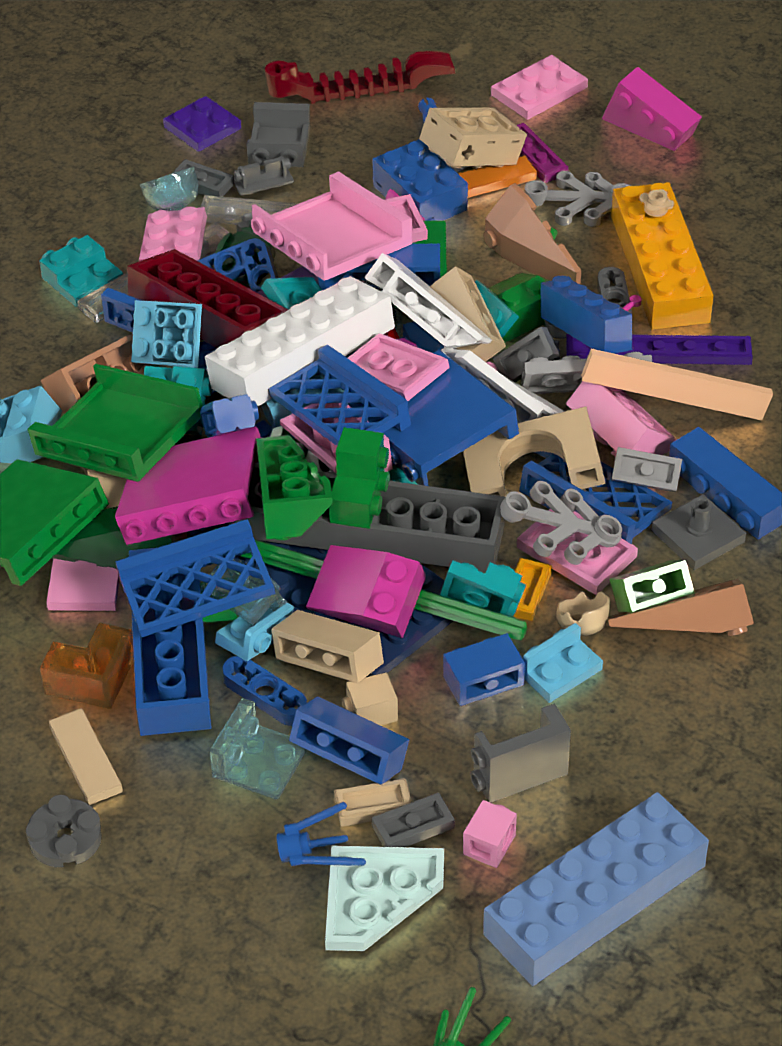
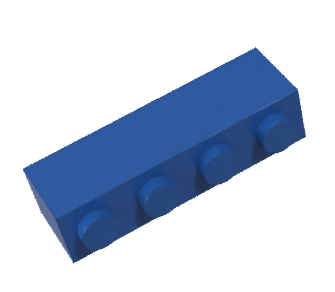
M411 244L387 254L399 260L428 286H431L440 279V244ZM377 259L325 281L318 277L319 287L322 291L337 284L339 280L351 276L382 291V288L365 279V276Z
M555 276L552 281L541 283V318L592 349L614 354L632 350L631 313L620 308L618 304L606 300L602 295L592 292L586 286L571 280L569 276Z
M697 427L670 443L669 457L682 459L679 476L693 486L695 491L704 494L720 510L737 522L743 530L748 531L759 540L782 525V492L702 428Z

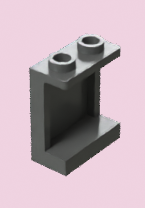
M254 102V125L251 139L247 140L248 165L259 163L260 166H264L263 161L282 156L283 158H289L291 167H304L310 132L309 104Z
M555 703L541 708V725L536 730L494 745L488 742L482 731L475 733L474 748L471 749L474 770L471 771L470 775L475 789L478 792L482 791L488 802L498 801L568 775L571 729Z

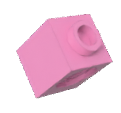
M482 800L463 833V855L497 868L516 836L517 813L510 811L503 805H495Z

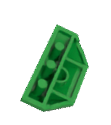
M519 273L488 288L519 316L502 338L504 343L544 325V319L541 318V283L550 280L540 275Z

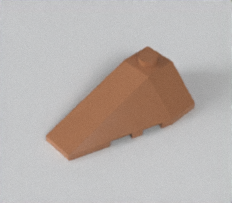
M517 184L510 185L485 218L483 238L486 245L492 248L500 257L535 275H540L550 281L555 276H569L571 280L580 284L581 269L563 243H555L550 232L551 226L547 220L541 222L534 212L537 208L536 204Z
M132 333L61 368L40 381L49 396L65 414L97 383L93 368L95 364L144 375L145 366H152V364L131 362Z
M738 578L694 590L693 597L688 598L684 596L661 603V605L656 607L652 606L633 613L621 612L608 616L610 627L710 633L727 632V636L747 632V626L754 624L744 585Z

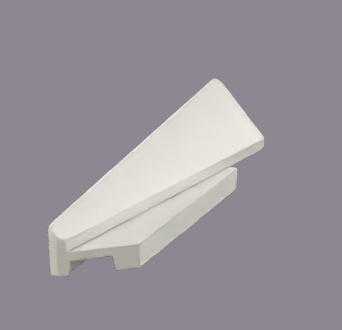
M382 253L365 276L366 280L383 289L382 292L390 295L391 302L445 347L452 349L479 343L489 344L492 341L491 338L399 260Z
M447 347L441 350L515 408L518 423L565 412L506 378L470 350L450 349Z

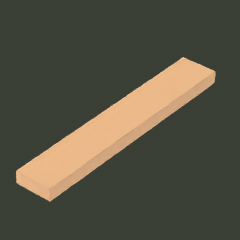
M596 349L590 350L581 374L582 381L757 420L763 419L773 397L771 388Z

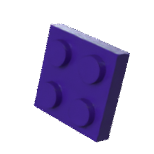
M207 96L163 118L165 129L198 152L241 129V120Z

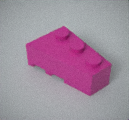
M636 67L618 83L602 120L675 151L693 135L702 116L642 69Z

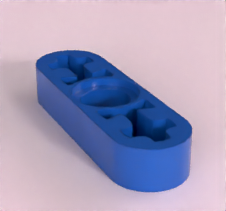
M234 656L223 664V679L227 688L280 723L288 726L293 725L297 710L293 707L298 706L300 708L307 703V699L302 692L252 660L247 662L238 656ZM261 686L274 688V691L269 695H259L255 692Z

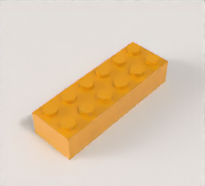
M670 182L614 188L611 217L638 294L642 298L641 302L651 330L710 323L714 295ZM652 190L667 191V197L674 201V207L668 209V212L660 217L648 215L644 210L645 203L640 201V195L643 193L649 194Z

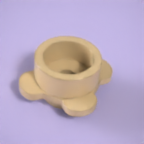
M652 190L649 194L643 193L640 195V201L645 203L644 210L650 216H663L668 212V209L674 207V201L667 197V191Z

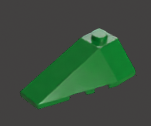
M290 435L257 438L266 540L276 539L282 541L292 537H300L333 504L330 480L326 476H320L315 463H309L305 459L304 451Z

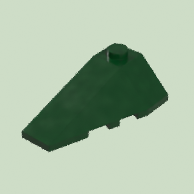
M117 506L102 510L52 558L70 562L82 560L95 563L96 566L117 569L115 561L128 558L129 550L159 548L171 544L172 535L126 545L115 519Z

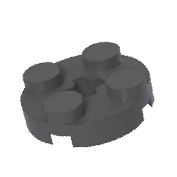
M65 795L53 796L49 803L41 806L31 816L26 826L27 840L33 856L41 863L51 867H64L63 863L73 861L76 862V865L85 862L95 854L101 844L102 834L99 814L92 806L83 801L69 799ZM63 828L71 829V835L63 834L61 837H57L59 830Z

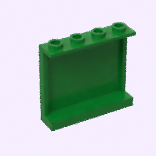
M95 364L93 368L97 383L53 426L34 422L27 429L35 455L139 482L201 418L200 410L203 405L199 389L185 384Z
M16 459L0 473V566L5 568L12 584L22 586L109 505L98 478Z

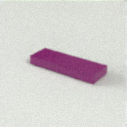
M525 123L516 125L527 134L519 157H527L537 171V177L542 182L548 183L556 180L559 172L569 170V167Z

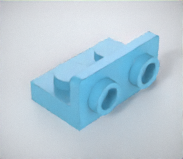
M259 603L217 631L215 643L248 662L259 653L265 652L274 643L271 629L293 613L294 606L286 603L276 611H273Z
M576 623L566 629H560L552 638L539 646L531 647L523 656L525 662L524 680L549 703L603 669V660L580 640L581 627Z

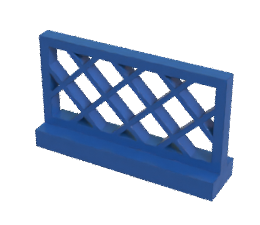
M328 344L318 350L319 359L268 389L271 398L336 446H338L344 427L384 433L392 427L403 431L411 426L408 402L404 397ZM319 372L325 377L324 379H309ZM341 388L344 390V393L328 394V389ZM300 389L299 394H284L288 390ZM306 389H322L321 394H305ZM326 403H342L341 408H325ZM348 403H362L364 407L347 408ZM303 404H319V407L317 409H304ZM362 417L361 423H344L345 418ZM368 417L383 418L379 422H367ZM322 418H339L338 423L322 422Z
M554 453L538 464L531 460L523 466L519 492L530 497V490L537 481L547 482L559 499L567 489H575L581 493L583 500L599 517L610 515L616 518L622 526L621 538L632 544V540L636 535L650 526L653 521L670 511L672 507V501L647 487L611 481L614 468L602 461L600 462L603 475L605 476V484L594 487H608V492H595L592 490V487L586 488V491H583L571 484L570 476L566 475V472H569L566 463ZM552 472H559L560 476H557ZM615 488H625L631 491V493L615 492ZM604 502H611L612 506H609ZM618 502H634L635 507H619ZM546 503L541 504L546 508L550 509V507ZM641 503H652L657 507H642ZM630 517H637L638 521H635Z
M248 519L115 561L124 593H126L141 637L275 594L274 585L253 537ZM249 552L252 554L247 565L233 561L234 557ZM212 564L220 565L214 576L200 572V569ZM227 568L241 572L236 583L221 579ZM181 574L186 576L180 587L166 582L169 578ZM249 576L261 579L264 585L253 589L243 586ZM194 579L208 583L202 594L188 590ZM147 585L153 586L147 597L133 593L135 589ZM216 586L230 591L227 597L219 600L211 598L210 595ZM161 590L175 594L168 605L155 601ZM182 597L196 601L192 609L183 611L176 608ZM149 608L163 612L158 620L144 623L143 617Z

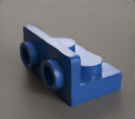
M107 288L101 294L105 322L133 333L135 300L139 299Z

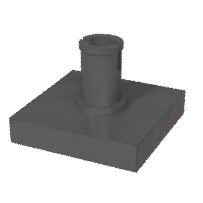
M704 494L652 522L651 531L682 560H686L687 565L693 570L741 545L746 539V532Z

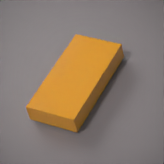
M519 558L514 571L522 575L520 582L526 584V587L513 617L533 621L550 578L552 565Z

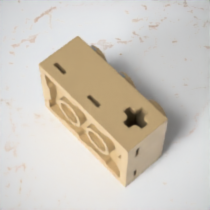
M429 108L419 139L429 146L428 149L431 152L440 155L450 167L473 166L481 168L483 165L503 167L504 165L517 164L527 134L494 108Z

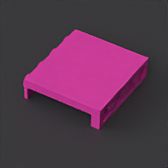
M252 427L174 445L139 482L127 479L115 515L126 545L254 517V512L248 499V492L254 465L259 462L257 438H261L258 428Z

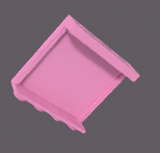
M340 172L329 175L330 192L272 215L256 204L252 205L251 226L253 232L324 281L378 259L382 253L387 255L412 244V218Z

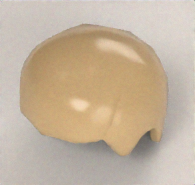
M580 592L573 600L565 599L557 605L556 619L558 624L563 629H566L576 623L581 627V636L595 634L604 628L607 623L610 598L603 592H598L594 599H590L584 592Z

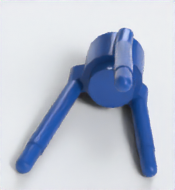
M341 802L297 823L284 825L285 832L277 834V846L281 862H290L291 867L302 864L365 865L366 860L364 858L305 856L312 854L311 848L335 845L348 841L347 835L310 840L308 832L301 833L300 831L346 809L347 804Z

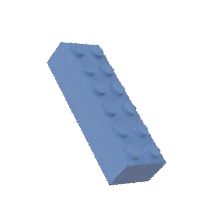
M656 792L484 908L483 935L533 987L705 867L709 839L659 792Z

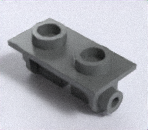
M279 156L278 158L263 161L264 169L260 170L259 163L239 166L238 170L233 171L234 185L240 196L294 183V179L288 170L291 169L289 158Z

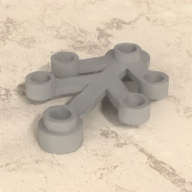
M561 171L557 174V187L560 189L571 188L574 191L548 190L544 182L533 180L526 183L524 192L533 200L536 206H541L545 200L574 201L555 211V222L562 226L571 224L573 215L595 202H603L595 208L586 209L584 212V223L595 227L601 224V217L611 211L613 189L631 185L626 183L612 185L603 179L602 175L598 172L587 173L584 184L576 179L571 172ZM600 189V190H602L603 192H596V191H594V190Z
M537 481L530 490L532 500L539 504L546 503L554 512L532 507L528 498L516 491L509 492L500 505L501 515L508 522L514 523L524 518L557 527L548 534H541L534 542V551L542 557H549L559 543L576 532L588 534V536L580 542H571L564 551L565 559L574 565H579L587 556V553L598 545L614 547L621 540L622 526L620 522L610 515L599 517L583 500L581 493L575 489H567L559 499L547 482ZM577 510L585 520L577 518L573 512Z

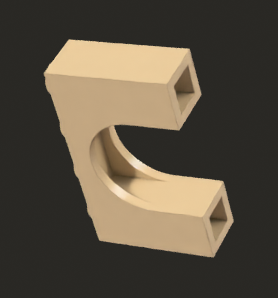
M587 407L518 423L519 434L510 440L499 431H495L463 451L471 492L506 497L504 476L507 468L522 455L537 451L551 452L561 457L568 467L571 484L580 489L605 484Z

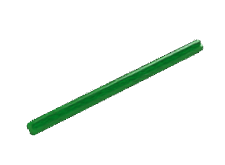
M255 539L264 563L315 579L318 578L324 560ZM249 552L240 556L251 559L252 554ZM425 590L420 591L414 609L498 635L508 633L510 638L518 641L523 640L527 631V622Z

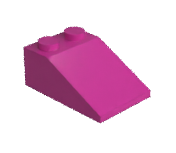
M330 545L306 608L403 638L426 574L421 563L388 552Z

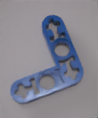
M256 238L249 239L197 260L213 270L216 269L217 272L230 279L247 274L251 290L256 293L261 290V286L257 285V279L261 274L270 273L271 279L279 278L269 247L262 240ZM256 248L260 250L258 257L262 263L261 265H258L257 261L252 257ZM228 258H235L236 264L234 268L230 271H223V262Z

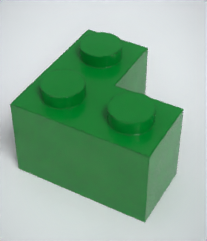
M343 428L336 449L337 476L331 491L333 504L329 507L330 523L370 529L373 517L380 515L382 507V496L380 494L381 491H387L390 477L389 472L384 471L389 459V448L384 447V433Z

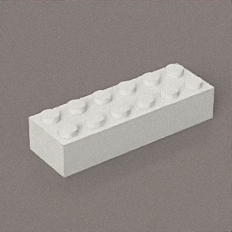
M351 276L339 280L337 284L317 292L308 300L292 306L288 311L268 319L266 323L243 333L241 337L228 344L219 346L215 351L206 355L205 361L211 389L229 399L247 394L251 401L255 400L257 406L271 399L268 390L270 387L317 361L320 348L328 344L346 356L365 345L379 333L385 334L395 328L390 295Z

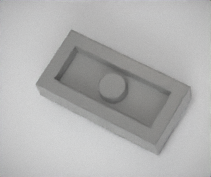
M618 447L611 481L676 492L682 459Z

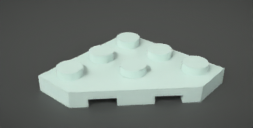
M332 846L331 857L364 858L366 864L363 866L330 865L325 949L365 951L441 891L444 883V848Z

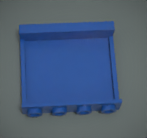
M439 349L433 353L447 358L450 368L408 401L411 426L403 431L392 427L384 432V435L389 438L392 466L396 465L399 467L409 481H415L418 485L429 486L427 472L495 431H499L509 440L519 434L516 409ZM348 403L351 408L364 407L362 403ZM368 417V420H367V421H368V422H379V421H381L383 418H381V417Z

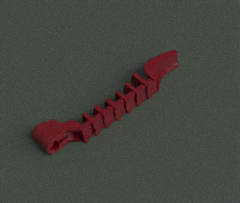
M420 51L411 54L406 59L405 71H402L401 61L397 57L392 58L393 73H387L386 66L380 63L378 64L379 74L373 75L370 68L366 67L364 68V76L358 77L356 71L352 69L349 70V78L343 79L340 71H334V80H328L327 75L322 72L319 74L320 82H314L309 72L303 73L298 71V66L295 62L287 63L278 60L266 65L265 74L268 92L272 97L283 98L300 95L310 100L311 104H315L316 101L320 100L330 102V99L335 98L345 100V97L351 96L360 98V95L366 94L374 96L375 93L382 92L384 94H389L390 91L404 92V89H415L422 81L429 77L455 74V67L448 53Z

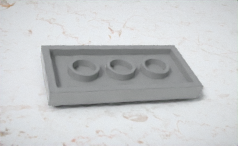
M631 352L624 355L652 362V355L643 356L640 352ZM566 356L561 358V360L548 361L547 358L543 357L533 358L529 362L524 363L520 386L534 394L575 392L582 382L581 374L587 359H580L578 356Z

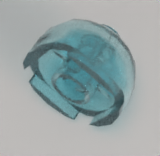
M194 167L139 184L147 204L155 211L181 210L194 202L199 192V182Z

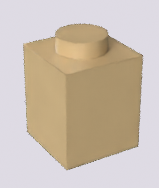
M387 672L366 677L359 683L353 681L346 682L347 697L342 698L344 709L378 725L398 721L397 696Z

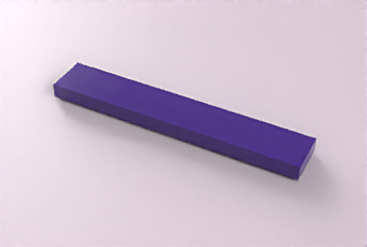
M566 334V356H578L580 359H587L592 348ZM632 335V350L616 353L623 356L631 352H640L643 356L652 355V362L659 364L752 365L753 359L751 336Z

